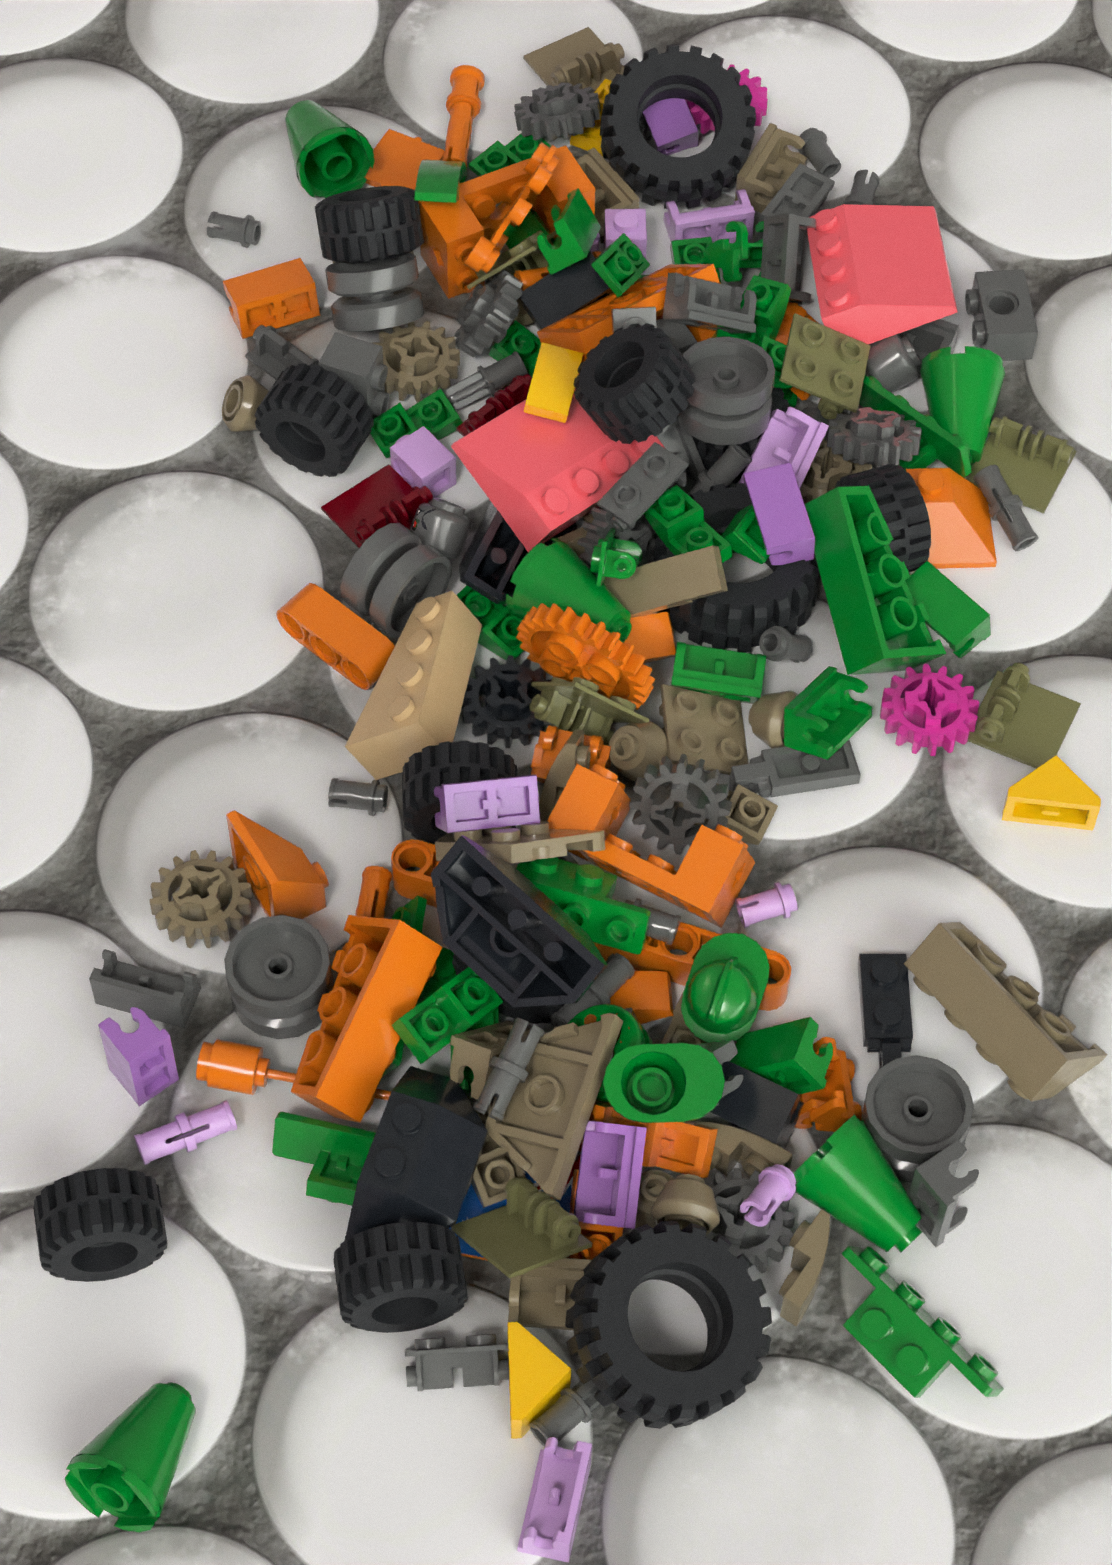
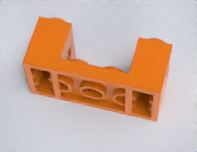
M566 145L557 148L554 156L560 160L541 193L538 195L530 190L526 201L533 205L531 209L538 214L551 233L555 231L551 215L552 207L557 205L562 213L568 202V193L579 188L595 216V187ZM529 159L460 183L459 200L456 203L418 201L424 243L420 246V255L448 299L463 293H470L476 287L467 288V285L478 279V276L464 262L481 236L490 240L507 211L531 177L530 174L523 170ZM485 280L482 281V282L479 283V284H481L482 286H484V285H485Z
M669 264L637 280L621 296L617 297L612 293L537 331L540 342L583 353L582 363L587 359V353L600 344L599 341L612 335V309L656 307V320L663 318L668 273H679L684 276L720 283L714 264ZM686 325L697 343L712 338L716 332Z
M577 764L547 820L549 822V829L604 830L605 850L595 852L586 850L567 851L722 928L735 903V899H737L755 864L754 859L747 851L748 845L741 841L743 837L720 824H717L715 830L701 825L678 871L674 870L675 867L672 864L652 854L648 856L647 860L640 858L641 855L633 850L631 844L616 837L631 808V799L624 791L626 785L617 780L618 776L600 765L593 764L589 770Z

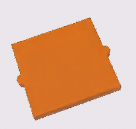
M388 129L373 149L375 162L373 169L370 166L365 176L367 179L366 184L374 187L402 186L415 190L421 161L443 160L445 150L422 142L420 137L412 138Z

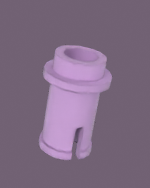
M780 882L774 883L773 889L735 899L739 918H743L741 923L744 928L783 915L785 919L790 918V912L798 910L796 897L791 885H781Z
M776 1164L772 1167L764 1168L759 1174V1184L740 1205L741 1213H746L753 1206L744 1216L745 1220L750 1224L758 1227L766 1226L783 1201L790 1200L795 1194L796 1178L793 1172L783 1165Z

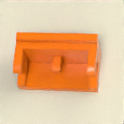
M301 258L223 281L224 291L232 305L228 308L242 339L253 336L254 331L260 325L265 327L272 326L277 329L320 316L316 285Z

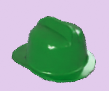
M725 933L713 937L700 948L686 982L681 1004L684 1022L694 1036L707 1043L737 1041L750 1030L756 1019L768 983L770 968L766 952L757 941L744 934Z
M687 1043L639 1044L628 1046L614 1055L606 1067L603 1085L606 1098L613 1109L628 1120L642 1123L687 1122L700 1119L715 1108L722 1098L725 1078L722 1066L713 1053L699 1045Z

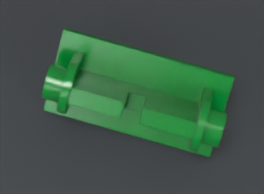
M612 527L604 539L599 538L598 544L594 545L590 572L598 573L596 586L600 587L606 577L618 579L631 577L643 556L642 549L636 542L614 538L616 529Z

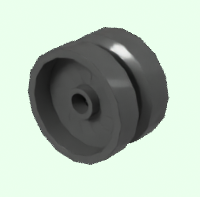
M412 253L369 262H335L328 265L325 269L328 290L338 296H342L331 305L333 324L338 330L371 331L386 329L413 322L424 315L421 292L408 287L419 277L416 256Z
M716 337L695 343L683 353L684 358L693 368L692 372L695 374V382L692 386L695 389L693 396L687 399L688 406L685 411L680 412L677 416L679 424L689 435L706 443L722 446L737 445L756 439L767 429L772 412L773 400L771 394L774 388L775 368L772 358L762 347L744 339Z
M390 523L378 529L365 540L353 555L341 582V598L361 615L370 616V620L390 637L397 638L400 637L416 603L421 602L427 597H435L446 592L452 575L451 562L431 545H422L420 538L401 523Z
M286 915L262 917L243 927L231 940L224 958L226 979L233 1009L242 1024L260 1036L274 1039L299 1037L316 1028L322 1022L317 1011L322 994L329 993L334 987L328 945L319 930L303 919Z
M918 1055L896 1058L879 1068L868 1084L861 1121L864 1122L897 1178L901 1181L912 1183L915 1168L958 1139L965 1146L974 1104L969 1086L955 1069L938 1059Z

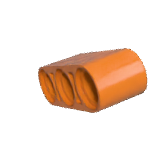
M313 583L307 584L277 610L276 613L280 625L292 638L363 690L369 689L378 681L395 647L385 635Z

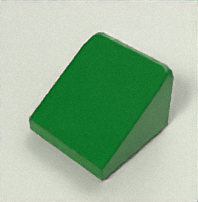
M750 504L735 515L721 536L731 544L733 551L759 564H763L770 555L766 554L752 504Z

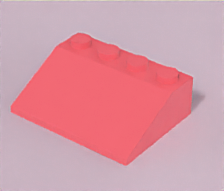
M843 204L832 209L821 210L809 217L816 219V228H807L820 314L824 326L869 345L958 312L934 206Z
M573 393L566 423L523 412L526 400L454 442L451 447L526 550L530 552L539 543H545L584 516L590 514L593 507L599 508L597 502L654 442L664 447L658 437L650 435L646 441L638 443L634 440L630 444H622L620 440L617 442L611 440L581 407Z

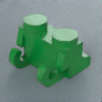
M731 221L726 225L725 229L727 232H736V241L729 243V239H719L709 243L704 250L703 257L705 264H714L715 268L722 269L724 281L739 282L742 279L739 268H761L763 239L754 243H748L746 225L741 221ZM764 221L759 222L755 226L757 232L764 231Z

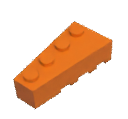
M348 915L344 931L351 935L346 950L336 951L331 969L338 972L333 990L322 994L317 1009L322 1024L320 1030L314 1031L308 1037L291 1093L334 1118L360 1123L364 1114L371 1108L374 1102L375 1090L384 1071L391 1065L395 1057V1048L400 1036L391 1025L416 1007L426 982L430 980L436 970V960L443 947L401 920Z

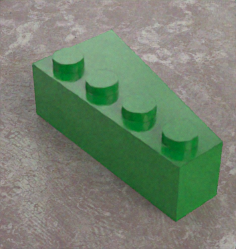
M836 487L804 504L815 536L814 553L847 675L905 671L907 667L913 669L946 654L940 639L933 642L924 621L929 620L930 617L923 602L916 605L905 580L911 576L905 562H901L894 556L889 544L893 537L870 487Z

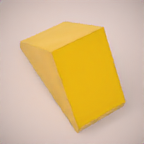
M1056 755L1008 788L1002 811V820L1093 830L1100 810L1101 798Z
M508 1322L511 1439L522 1438L530 1430L531 1426L529 1424L533 1420L540 1417L561 1398V1390L571 1387V1368L520 1323Z

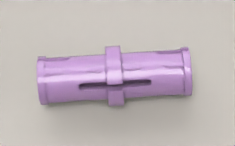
M225 1100L221 1104L187 1117L184 1112L174 1116V1122L140 1135H134L141 1158L146 1165L153 1160L185 1148L187 1152L197 1149L198 1143L228 1131L237 1130V1125L229 1103Z

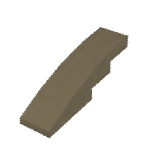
M709 546L637 567L634 574L627 579L606 577L603 582L630 612L631 618L656 614L661 610L692 603L694 599L728 591L718 546Z

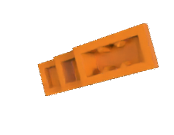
M595 1101L589 1121L647 1128L642 1166H656L682 1174H692L701 1178H708L718 1129L688 1121L642 1123L628 1120L617 1113L609 1102ZM582 1141L578 1149L579 1152H581Z

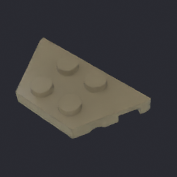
M548 821L520 825L521 828L506 826L452 832L445 834L435 842L436 861L443 859L461 835L471 839L508 864L567 856V850L602 851L605 850L604 830L549 829Z
M616 1014L601 1015V1021L579 1027L574 1023H569L544 1033L525 1069L529 1075L525 1083L519 1082L503 1115L502 1122L489 1118L497 1100L495 1097L485 1123L488 1135L508 1152L509 1156L540 1185V1188L546 1194L556 1200H561L601 1087L606 1067L609 1064L623 1024V1020ZM528 1035L522 1036L521 1042H525Z

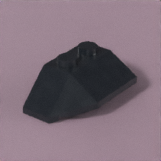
M492 502L459 564V574L462 583L495 604H506V595L513 598L516 585L510 582L512 575L529 552ZM574 523L552 538H558L576 530L577 524ZM549 539L544 544L549 546L553 544V541Z
M461 835L431 872L433 887L436 890L437 912L443 944L513 1008L577 1003L608 966L588 933L515 867L466 836Z
M410 1066L393 1088L357 1182L345 1240L365 1230L391 1223L424 1222L438 1224L447 1229L456 1224L488 1135L486 1127L475 1109H473L471 1102L459 1083H456L449 1077Z

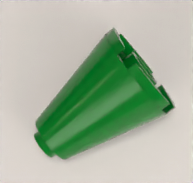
M303 100L294 104L286 114L285 124L297 178L301 186L314 198L315 196L327 198L338 193L361 189L367 181L365 176L370 166L373 169L375 162L373 148L367 138L314 101Z
M965 346V353L951 354V347L941 348L929 353L922 359L920 374L928 412L940 427L952 435L958 434L966 441L970 449L969 460L972 467L982 457L1004 381L1005 367L1003 368L1002 358L990 350Z
M551 538L553 544L547 546L541 542L522 559L510 580L511 583L516 585L513 598L506 595V605L509 612L523 620L533 606L538 608L543 603L550 608L554 603L564 612L567 607H571L577 616L582 617L584 613L588 614L591 622L595 624L601 621L604 622L605 630L610 633L619 632L621 634L619 638L621 642L627 639L632 627L630 612L604 583H602L601 587L596 586L597 576L594 572H590V568L567 543L562 542L558 538Z
M855 1114L793 1173L796 1178L795 1193L824 1210L830 1216L886 1253L893 1246L901 1253L922 1233L916 1226L922 1219V1216L864 1122Z
M173 1382L152 1385L71 1459L66 1470L70 1471L65 1477V1482L74 1498L98 1518L103 1510L118 1517L114 1526L122 1530L139 1533L151 1530L161 1516L196 1413L190 1393L181 1385Z

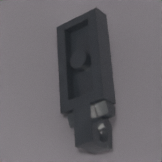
M859 954L858 957L863 1047H867V1052H878L879 1068L896 1058H902L901 1052H911L913 1031L908 968L904 965L907 961L906 954Z

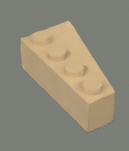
M453 591L435 597H427L421 602L416 603L345 745V748L376 780L403 772V766L406 762H409V757L414 753L422 752L423 748L436 746L441 742H453L482 624Z

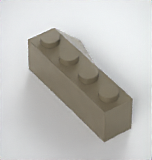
M961 922L938 923L904 963L915 975L913 981L916 986L925 994L935 997L946 1009L944 1011L946 1018L955 1027L965 1030L977 1043L975 1047L978 1053L988 1062L998 1065L1009 1077L1007 1082L1011 1089L1024 1099L1036 1101L1052 1098L1102 1062L1107 1056L1095 1043L1088 1050L1071 1034L1076 1026L1063 1014L1057 1017L1037 1004L1040 993L1027 981L1024 982L1012 975L1007 977L1003 973L1007 964Z

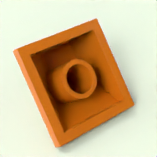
M950 468L906 469V473L912 476L918 486L928 511L931 528V548H929L928 562L936 569L996 567L997 561L990 514L988 512L989 506L980 488Z
M234 810L226 814L233 862L237 869L244 868L247 883L251 884L252 893L267 917L286 915L304 919L326 908L324 888L328 887L329 883L324 870L317 861L311 864L301 848Z

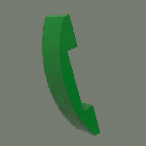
M422 160L416 180L414 201L456 203L459 200L460 183L468 181L465 162Z

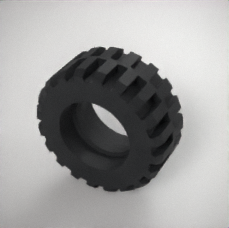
M679 44L666 46L665 53L659 54L656 48L645 51L641 62L633 58L624 65L623 75L616 74L610 84L609 94L605 96L600 124L603 158L609 160L613 170L618 173L634 192L637 190L643 194L641 201L651 206L655 199L665 201L664 209H667L666 202L675 201L676 205L677 202H686L687 209L698 207L701 199L705 197L708 201H713L721 195L722 188H730L736 182L737 174L746 163L751 150L756 122L755 107L750 106L751 92L747 85H739L741 75L734 67H730L728 70L722 67L724 61L722 57L715 53L710 58L701 55L702 48L691 45L690 52L679 51ZM680 98L691 101L700 106L710 116L715 126L714 139L707 149L693 156L671 157L662 154L652 148L640 132L639 123L643 111L655 102L664 99Z
M736 483L735 487L725 488L724 484L713 485L710 487L709 492L703 493L702 490H699L689 495L703 508L704 521L720 535L723 534L741 509L752 504L745 483ZM657 536V539H655L654 562L673 557L674 554ZM815 553L813 560H800L784 565H771L768 557L765 564L773 571L769 576L750 583L726 581L728 591L694 599L692 603L668 608L660 612H669L672 627L680 634L684 631L689 633L688 640L700 646L705 642L711 644L712 648L716 649L735 648L737 652H751V647L759 646L761 635L769 628L781 626L790 633L795 634L797 626L804 625L810 617L811 608L816 603L820 580Z
M661 1221L654 1228L648 1224L635 1228L624 1237H619L591 1260L583 1270L584 1276L575 1283L570 1294L571 1299L575 1303L566 1311L565 1326L574 1329V1336L566 1341L569 1356L579 1355L583 1366L576 1370V1373L583 1385L590 1380L593 1381L599 1389L593 1397L603 1407L614 1403L619 1407L617 1416L628 1422L642 1418L644 1419L645 1427L661 1429L668 1424L678 1428L690 1425L700 1419L703 1420L740 1398L746 1392L745 1386L755 1381L763 1368L758 1359L768 1354L771 1337L762 1334L763 1328L772 1323L771 1308L761 1307L759 1297L767 1293L761 1278L755 1281L751 1279L747 1269L753 1264L745 1254L742 1253L738 1257L731 1254L728 1249L732 1242L720 1234L711 1240L706 1238V1227L690 1223L684 1229H679L677 1221ZM647 1280H662L673 1283L690 1294L699 1305L707 1325V1346L702 1361L692 1369L674 1371L664 1368L651 1361L636 1344L629 1327L628 1305L632 1292L641 1283Z

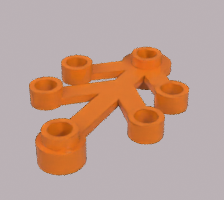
M543 142L539 144L523 169L531 177L507 211L490 240L484 236L480 237L464 262L469 268L477 273L479 270L486 274L490 271L509 238L503 234L509 224L513 227L516 225L520 226L533 206L526 201L530 190L539 195L552 176V171L560 160L554 156L557 150L556 146L552 144L551 147H548Z

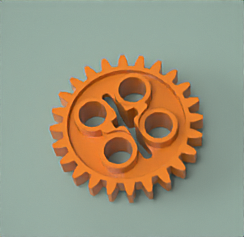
M541 603L538 608L533 606L527 612L517 628L519 633L516 638L522 642L520 648L530 653L527 659L539 663V668H542L553 677L572 682L574 677L588 680L599 686L597 693L609 699L610 696L626 699L636 705V710L645 703L654 688L652 685L655 678L650 676L652 668L643 664L646 658L632 652L635 647L633 644L621 642L619 640L621 636L619 632H608L605 630L604 622L601 621L595 624L591 622L589 615L586 613L580 617L576 615L571 607H567L564 612L554 603L550 608Z

